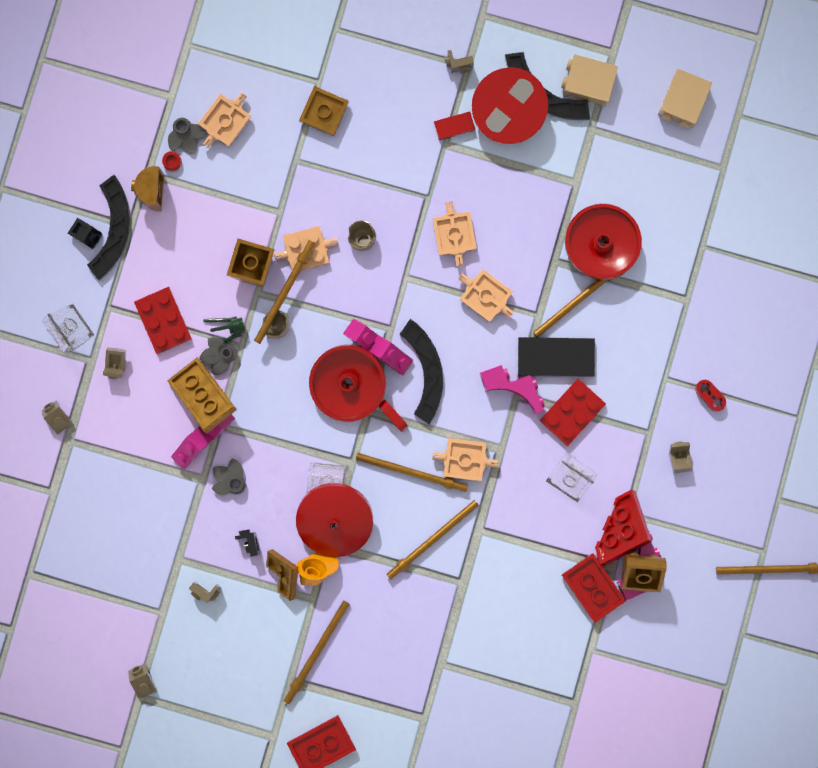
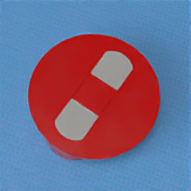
M508 67L491 72L478 84L472 98V115L477 127L490 140L503 144L520 143L531 138L542 127L548 112V99L543 85L534 75L520 68Z

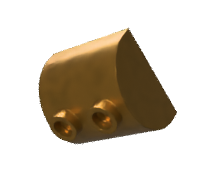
M159 166L147 167L131 182V191L134 192V195H137L149 209L154 211H162L163 171Z
M237 238L226 275L241 282L264 287L275 249Z
M637 553L625 555L622 566L621 589L661 592L667 570L666 558H661L654 554L649 556H639Z

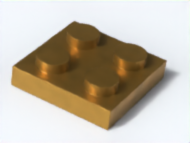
M314 86L299 122L335 136L349 101Z

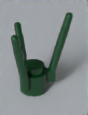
M242 317L203 319V322L211 323L228 322V325L210 329L211 332L229 329L230 334L234 333L224 339L225 343L242 337L241 333L246 332Z

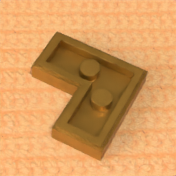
M271 549L267 551L266 567L279 576L277 592L289 601L294 600L298 566Z

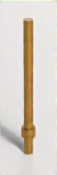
M311 240L308 241L303 252L299 253L297 263L257 333L254 341L258 344H261L304 264L308 263L309 255L316 244Z
M597 279L533 332L537 338L540 337L606 281H611L612 279Z
M357 453L356 456L358 461L443 485L444 488L449 490L453 488L466 492L468 485L456 482L453 478L439 477L361 453Z
M473 500L406 558H401L397 565L386 574L389 579L392 580L402 570L408 569L410 567L409 564L479 506L478 503Z
M816 562L808 563V565L716 567V575L818 573V564Z
M345 600L342 601L296 680L293 679L290 684L291 688L283 700L287 704H290L296 693L302 689V683L350 605Z

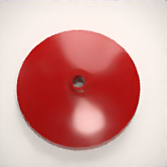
M595 204L582 209L573 217L565 234V250L572 265L585 276L598 280L613 279L625 274L637 261L642 247V236L635 219L624 209L611 204ZM599 242H604L605 245L601 246Z
M339 345L325 351L316 360L309 376V390L314 403L325 415L344 422L357 421L369 416L380 405L386 390V376L381 363L370 351L356 345ZM349 378L352 384H347L346 379Z
M328 483L315 487L303 497L297 509L296 528L300 538L307 547L324 556L343 557L355 553L366 544L373 529V511L368 500L361 492L345 484Z

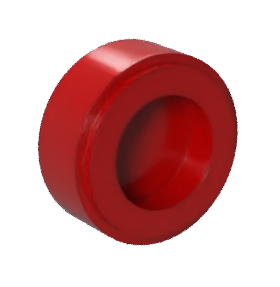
M170 151L164 154L162 164L168 171H176L181 167L182 160L178 153Z

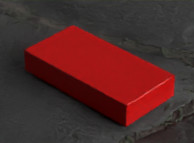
M470 111L434 121L439 141L475 131Z

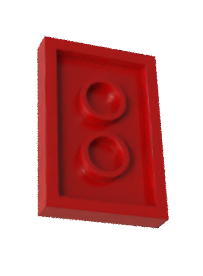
M169 286L134 301L156 354L192 340Z
M577 378L539 421L566 446H569L606 403Z
M591 553L561 574L594 623L626 602L603 566L600 565L594 553Z
M339 715L287 742L299 768H324L356 750Z

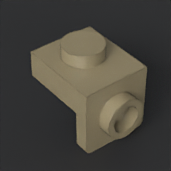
M447 50V56L444 58L446 67H450L451 73L457 71L465 73L473 68V56L454 60L452 50Z
M107 347L103 376H108L111 379L121 378L126 367V350Z
M57 400L46 404L41 411L44 420L56 434H59L73 424Z
M678 441L670 445L669 456L673 473L693 470L689 442Z
M193 582L188 589L192 591L190 594L199 601L203 599L207 603L210 600L214 601L220 594L218 589L221 586L217 584L211 592H208L197 582Z
M146 664L135 666L128 671L129 682L139 699L157 691L148 673Z

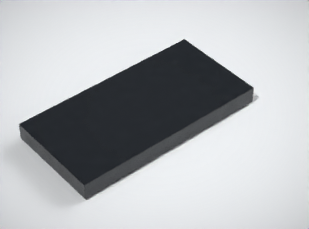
M518 337V376L595 377V338Z

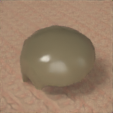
M359 220L349 226L348 242L353 249L360 252L366 251L375 244L376 231L370 222Z
M278 311L266 333L268 338L280 339L285 337L290 331L291 322L285 312ZM267 313V314L265 315V317L263 318V323H264V321H265V319H266L268 313Z

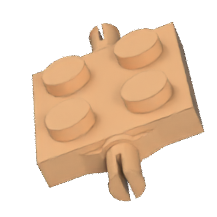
M241 92L235 101L227 99L222 94L218 96L198 123L209 134L202 143L204 146L209 148L214 140L221 141L228 147L231 146L252 118L241 107V104L247 98L245 94Z
M449 201V203L445 202L447 214L432 218L439 256L455 255L456 266L464 265L462 254L466 251L477 249L470 211L464 213L454 212L453 201Z
M320 226L283 235L285 251L274 254V257H278L275 258L276 262L287 259L293 270L298 261L299 253L303 252L306 244L311 240L316 244L309 255L308 263L304 264L301 271L328 264V247L338 245V242H334L337 241V238L325 240Z
M484 269L472 280L464 275V273L458 278L467 286L465 293L459 300L489 323L500 312L509 318L514 314L511 309L505 306L507 299L513 291Z
M448 438L445 453L433 452V455L436 456H432V460L444 462V477L482 481L485 467L497 468L498 465L490 464V462L498 463V460L487 459L485 453L487 443Z

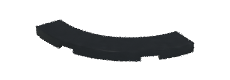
M524 52L505 54L507 68H520L531 73L527 66ZM545 89L548 99V114L568 120H590L588 100L561 98Z
M115 175L99 185L110 209V227L104 247L87 264L99 281L110 272L122 255L130 229L128 200L121 183Z
M410 318L400 332V335L410 343L417 353L424 376L423 394L414 415L430 424L437 412L442 396V366L431 339Z

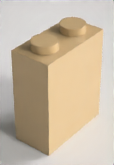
M574 54L573 59H569L567 63L568 77L563 78L561 88L564 89L563 95L607 106L618 66Z
M677 68L658 114L666 121L673 120L678 122L683 128H693L697 123L713 82Z

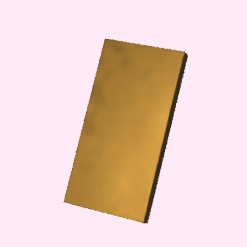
M198 357L167 380L206 434L237 410Z

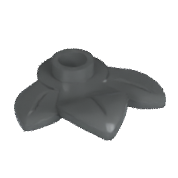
M186 118L176 119L173 123V131L168 135L170 150L174 151L182 147L186 152L193 154L197 149V139L205 137L204 131L201 126L191 124ZM180 125H185V130H179Z
M211 337L207 339L209 348L201 353L199 359L206 364L212 365L213 375H220L228 370L230 362L234 361L237 357V349L234 345L225 343L220 337ZM226 349L230 351L228 357L224 355Z
M232 458L228 467H213V475L217 481L212 487L215 493L219 495H226L228 493L240 494L245 490L246 482L242 477L243 467L237 460ZM235 481L240 483L237 489L233 487Z

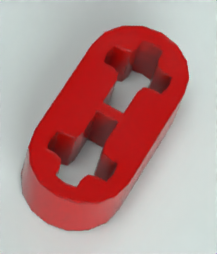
M705 379L696 384L695 391L697 395L712 411H721L726 407L725 397L711 381ZM701 384H707L709 386L707 390L709 391L710 395H708L707 392L700 391L702 388L700 386ZM712 396L716 400L721 399V407L713 406L714 400L711 398Z
M385 399L380 403L378 407L401 432L409 427Z

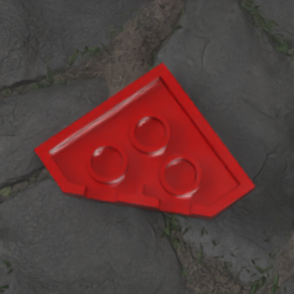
M632 489L615 498L613 503L615 507L611 516L607 517L602 529L604 533L601 540L597 541L595 546L599 563L602 566H606L652 542L636 491Z

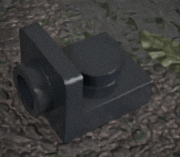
M78 217L67 233L91 249L95 247L102 236V232Z
M250 529L239 531V535L235 536V540L247 538V542H245L246 553H250V557L260 555L256 532L251 533Z

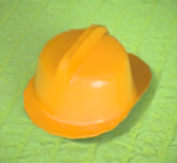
M318 553L301 559L296 564L298 566L300 584L318 586L326 577L337 571L339 567L338 559Z

